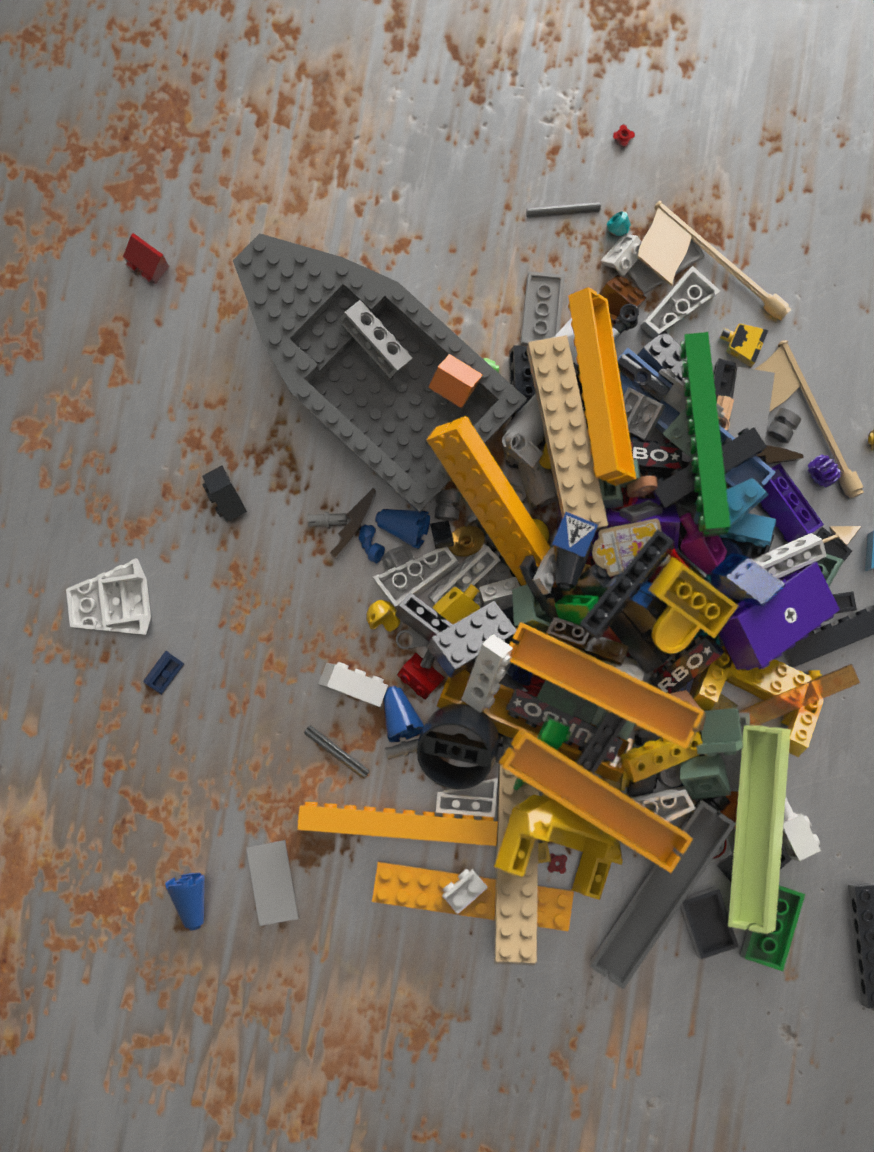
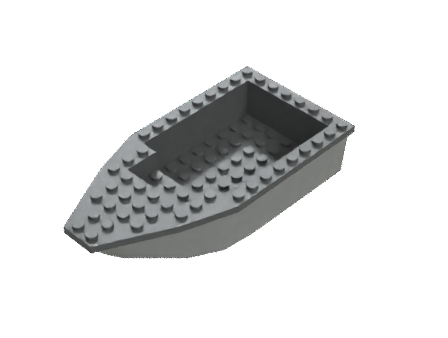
M260 233L233 260L262 342L291 395L419 513L451 480L446 469L427 442V438L434 429L467 416L485 444L527 400L525 396L407 289L391 278L346 258ZM359 300L370 309L372 314L382 322L383 326L395 336L399 344L412 357L391 378L338 321L344 312ZM449 354L483 375L463 408L429 389L438 366Z

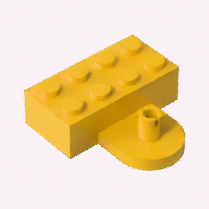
M673 557L648 589L669 605L655 623L652 631L655 645L666 653H677L683 650L700 628L715 638L738 607L737 604Z

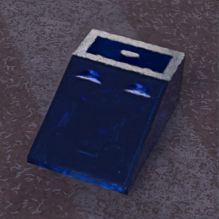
M731 553L710 572L711 586L723 595L757 606H765L785 587V583L754 560L735 553Z

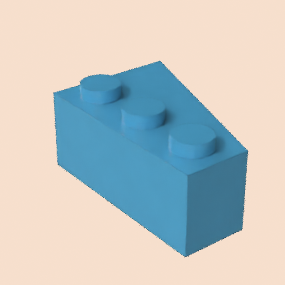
M754 478L726 490L730 529L769 495Z

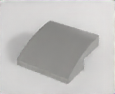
M628 387L623 396L628 430L648 441L665 405Z

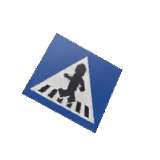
M565 512L552 544L585 557L598 524Z

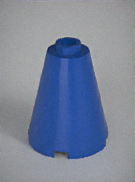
M382 509L376 514L375 522L379 528L408 545L419 549L425 541L421 540L423 535L428 534L431 517L427 511L419 513L417 510Z
M397 686L387 688L383 699L388 741L391 743L400 742L399 738L406 737V740L421 734L424 723L403 690L397 688Z
M189 873L181 875V878L177 881L175 877L165 883L166 890L184 927L189 928L190 931L200 929L204 923V874Z

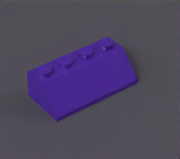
M779 463L771 469L776 473L763 487L769 495L760 503L770 517L776 519L775 526L780 529L784 539L790 543L810 533L812 534L824 524L783 466Z

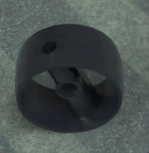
M450 704L439 708L426 721L418 739L417 759L421 769L433 782L445 788L462 790L480 784L492 770L498 754L499 735L497 728L487 714L483 711L480 713L470 705ZM445 725L460 726L475 733L483 742L468 739L462 733L449 735L432 730ZM440 757L475 764L477 766H455L444 761Z

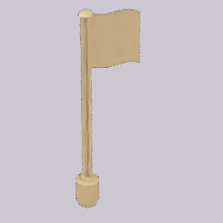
M662 201L655 204L654 210H656L652 225L640 244L637 257L670 286L673 284L676 270L685 257L692 240L763 300L765 304L763 308L775 319L782 320L791 310L788 307L789 304L776 293L773 296L766 293L663 205Z
M782 340L778 344L779 348L764 363L755 368V370L775 373L769 412L784 403L800 387L841 471V478L838 479L845 495L849 496V499L855 498L864 493L862 489L864 487L856 471L852 472L851 469H848L795 360L788 341Z

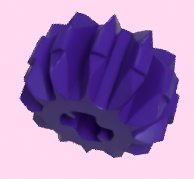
M822 454L810 461L808 464L809 469L807 470L811 474L810 478L814 479V483L817 482L820 487L824 486L826 488L838 481L840 478L839 473L841 472L837 468L838 464L834 463V459H830L828 455L824 456Z

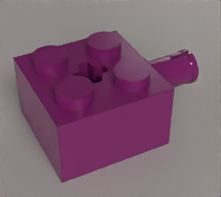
M691 513L682 515L680 521L687 532L681 543L682 553L706 575L719 571L727 553L720 537H703V532H699L698 524L694 522Z

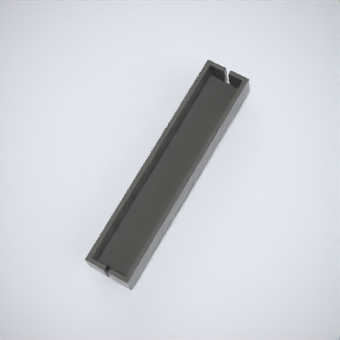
M699 799L695 809L691 811L680 828L693 840L684 854L674 847L673 851L681 857L674 870L670 873L655 864L590 960V967L604 977L607 975V970L610 971L608 979L624 990L736 823L721 812H717L715 808L702 799Z

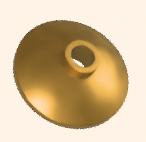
M475 526L460 527L452 532L454 546L448 547V549L456 556L465 557L473 555L483 547L485 542L484 533Z

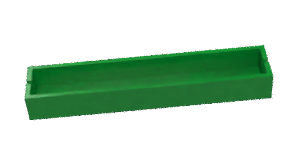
M709 332L684 334L683 341H680L679 356L680 359H683L681 375L682 378H686L684 379L683 393L684 397H688L686 399L685 411L686 416H690L687 429L688 435H692L689 447L690 454H694L691 464L692 473H696L694 481V492L698 493L696 510L701 514L698 520L699 532H703V537L727 535L731 526Z

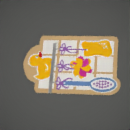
M651 519L600 530V538L594 542L592 556L597 565L607 569L610 576L621 574L657 529L661 531L659 520ZM670 555L667 556L660 566L666 565L670 561Z

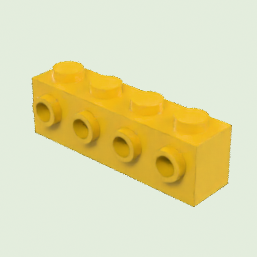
M699 731L695 732L696 735L689 749H685L663 737L656 741H648L642 747L629 749L625 754L621 755L626 776L633 782H637L700 755L697 754L696 747L702 744Z

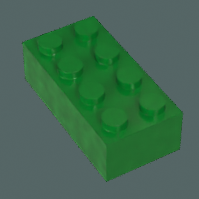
M779 885L775 931L766 934L748 929L740 956L744 959L783 971L806 894Z

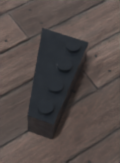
M637 730L634 732L632 748L642 747L646 742L656 741L662 737L650 731ZM656 774L637 782L630 780L626 795L632 798L653 793L657 787Z

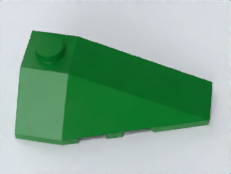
M547 715L537 739L557 751L562 746L563 741L567 743L571 735V731H569L570 726ZM517 777L513 789L517 791L525 781Z

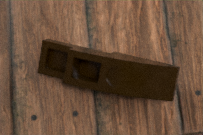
M554 617L547 631V635L602 662L607 661L622 666L629 652V646L604 637L597 641L582 629L580 625Z

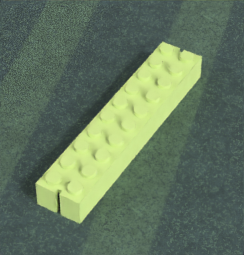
M744 725L729 927L749 929L750 931L766 934L775 931L791 729Z

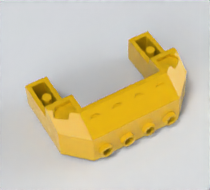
M722 646L721 648L724 650V653L704 669L698 680L699 684L693 697L695 702L702 710H711L717 703L724 683L727 681L785 710L781 723L787 725V729H791L789 753L799 757L809 746L823 704V699L812 678L802 671L796 670L776 659L769 662L770 665L763 669H736L725 646Z
M543 793L542 796L532 795L512 809L494 867L524 877L535 839L550 841L583 852L571 890L600 900L611 863L622 865L623 859L619 840Z

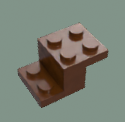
M619 275L606 283L599 293L608 300L612 327L616 323L615 319L620 315L622 306L633 304L638 308L647 299L642 290L634 288L625 277ZM628 314L625 317L630 318L632 315Z

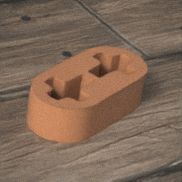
M645 476L626 485L627 496L640 497L657 489V478L655 476Z

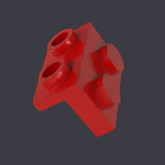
M415 653L403 665L397 676L403 683L411 687L418 696L426 700L445 677L432 666L429 670L421 666L423 658Z

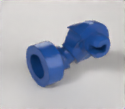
M365 524L360 528L358 540H360L362 549H365L368 560L378 563L384 555L385 547L378 543L372 545L376 528L373 525Z

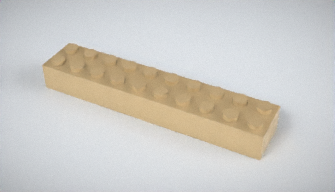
M565 335L528 342L527 354L562 519L565 512L598 524L595 532L606 529L608 523L599 481L593 472L594 461L590 452L591 444L587 433V425L568 337Z
M500 763L498 765L496 859L512 809L532 795H539V790L527 782L517 791L514 790L513 785L517 776L503 768ZM538 838L535 839L524 877L496 868L494 964L534 966L537 963Z

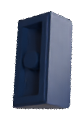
M165 651L143 682L162 695L184 663L168 651Z

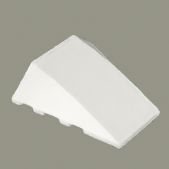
M137 558L124 565H119L106 573L103 572L95 578L85 580L66 589L70 627L146 635L151 619L146 576Z

